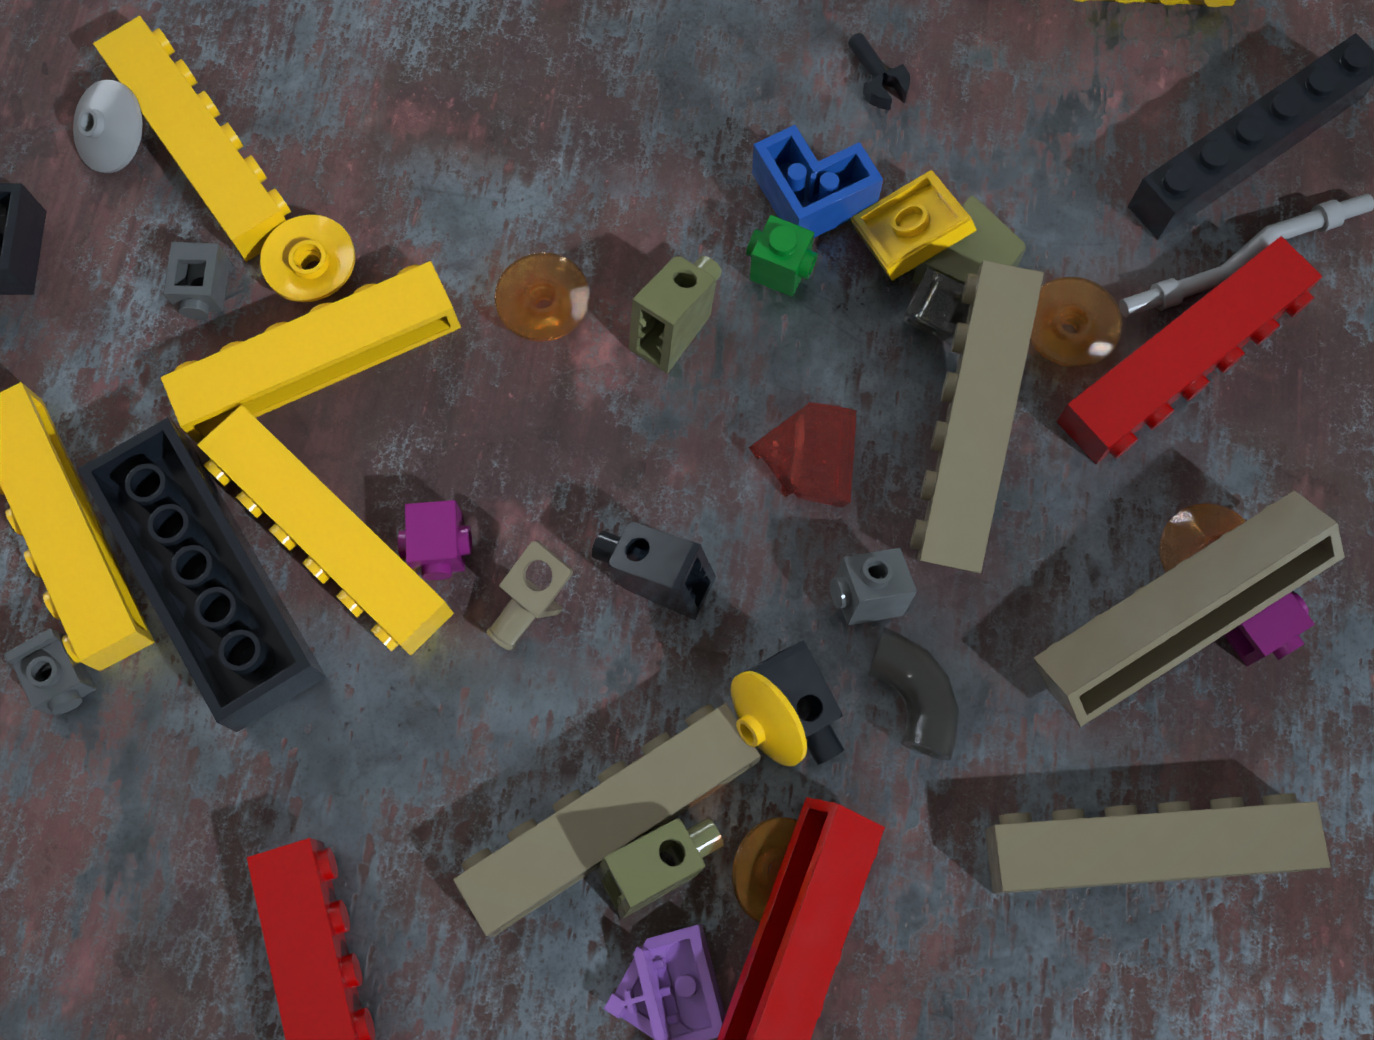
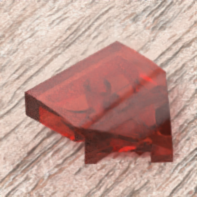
M809 402L748 447L757 460L762 457L782 484L780 491L785 497L794 493L799 499L844 507L851 503L857 410Z

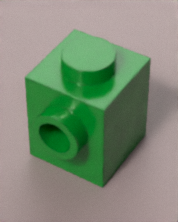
M770 215L763 231L755 229L746 249V256L751 257L750 280L793 297L801 279H809L817 261L818 253L812 251L815 232Z

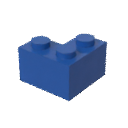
M796 125L753 144L752 174L778 218L815 232L814 238L850 221V218L879 201L883 178L860 142L820 161H817Z

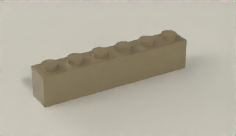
M983 260L976 274L968 273L962 295V303L970 304L966 324L957 323L951 352L959 353L956 373L947 371L941 395V401L949 403L945 422H936L931 442V450L939 452L935 471L926 470L920 499L928 501L925 520L916 519L910 542V549L918 550L916 561L973 573H981L1044 272Z
M1294 490L1035 656L1033 659L1047 690L1077 724L1082 727L1345 558L1338 523Z
M725 703L714 709L711 704L700 708L685 720L689 727L671 738L668 732H665L645 744L641 748L645 754L643 757L629 766L623 760L615 763L597 776L600 784L584 795H582L579 789L570 792L552 805L556 813L539 824H537L534 818L527 820L507 834L510 842L499 850L492 853L489 848H485L465 860L461 864L465 872L453 880L484 934L489 937H495L597 870L605 856L662 827L760 762L761 756L755 747L746 744L739 735L736 727L737 719L728 705Z
M1296 793L1263 796V805L1244 807L1243 797L1214 799L1209 801L1211 809L1191 810L1190 801L1166 802L1157 804L1158 813L1138 814L1137 805H1120L1104 808L1105 817L1085 818L1084 809H1066L1051 812L1052 821L1032 822L1031 813H1011L999 815V824L985 829L993 894L1302 872L1331 867L1318 801L1297 803Z

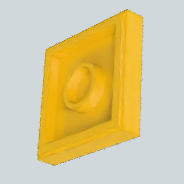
M932 170L850 218L855 230L892 281L977 231L970 215Z

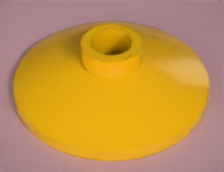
M302 215L283 222L267 237L260 255L261 271L268 285L280 296L296 302L318 301L334 294L347 282L355 264V249L347 231L336 221L320 215ZM310 262H319L314 268L305 270Z
M743 671L735 676L731 683V698L738 718L736 727L741 738L749 746H757L769 758L781 765L791 767L800 763L807 753V739L803 725L789 700L775 684L757 672Z

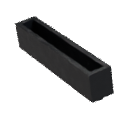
M1357 33L1353 34L1144 177L1128 208L1154 237L1159 240L1364 98L1374 85V50Z

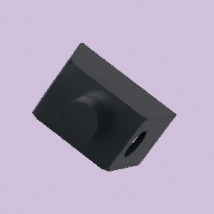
M636 522L628 523L621 537L605 530L601 531L593 544L592 558L608 564V568L621 587L696 620L716 577L701 544Z
M804 640L785 648L746 670L757 672L775 684L789 700L796 713L798 701L801 698L807 700L811 708L810 715L805 720L800 717L799 719L805 731L807 748L817 765L830 760L844 751L841 742L830 725L843 717L842 711Z

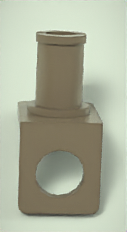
M539 541L531 542L499 585L512 599L493 625L487 629V635L504 649L513 650L517 641L535 618L559 615L563 608L554 599L572 576V568ZM537 560L547 563L552 571V581L544 590H541L526 578L528 566Z

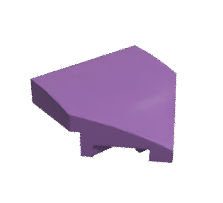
M697 924L647 938L644 945L638 946L634 951V958L616 992L611 994L604 1010L616 1018H623L654 1040H709L717 1038L726 1015L703 925Z

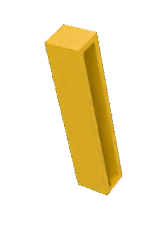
M138 16L93 43L112 73L119 82L126 85L134 93L139 102L142 115L244 260L248 262L259 255L267 237L276 227L286 221L284 216L291 211L276 188L267 192L261 183L267 177L253 156L250 155L243 159L238 150L244 146L227 122L219 126L214 119L221 114L205 90L199 94H196L192 86L198 82L185 62L180 59L174 63L170 58V55L175 53V50L161 29L157 28L151 31L142 17Z
M429 261L422 265L405 267L396 276L378 284L363 285L352 295L334 303L319 304L312 308L308 314L290 322L275 323L269 326L264 333L248 340L231 342L223 346L219 352L204 359L184 362L177 366L173 372L162 376L161 380L180 427L196 443H199L241 404L255 418L458 330L461 326L432 262Z
M22 382L0 392V494L5 495L10 506L5 511L6 517L15 532L23 536L29 550L24 552L25 560L32 572L37 577H42L48 591L43 594V600L52 616L57 620H61L67 635L62 637V642L68 655L76 663L81 662L91 668L102 671L155 643L43 400Z
M242 404L197 444L210 458L203 466L223 486H226L233 480L243 490L236 498L256 518L265 512L275 522L269 531L289 551L296 545L303 549L309 556L302 564L323 584L331 577L343 589L336 597L357 618L365 611L375 620L377 624L370 631L391 652L400 645L411 656L454 614L448 604Z

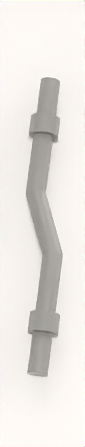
M1366 193L1341 202L1330 200L1313 206L1311 212L1266 226L1220 267L1178 281L1175 278H1169L1154 283L1148 291L1121 299L1119 301L1120 312L1127 318L1153 308L1162 311L1180 305L1183 298L1217 287L1280 236L1286 240L1313 230L1325 232L1342 226L1346 219L1372 211L1374 209V199L1370 194Z

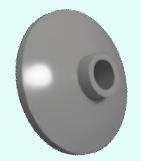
M106 79L92 84L80 98L74 114L73 136L79 156L88 167L102 173L120 171L135 156L140 145L143 128L141 108L136 96L130 88L118 81Z

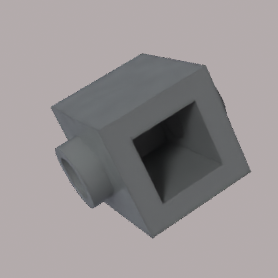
M901 548L843 557L834 578L830 582L832 601L836 608L842 609L847 626L904 616L917 593Z

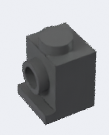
M172 242L163 294L173 307L179 310L182 316L190 319L203 320L208 318L209 312H223L228 275L233 272V264L217 243Z
M52 628L27 640L3 655L7 663L12 664L32 709L48 715H60L78 707L82 703V697L97 689L85 664L74 662L65 650L62 642V637L65 635ZM52 671L50 677L45 680L44 675Z

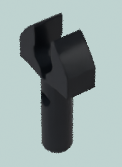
M856 33L851 36L848 46L871 77L870 81L864 83L863 95L869 104L885 110L891 109L892 98L887 90L883 88V83L896 89L897 94L905 103L910 85V73L904 64L895 68L886 67L862 33Z

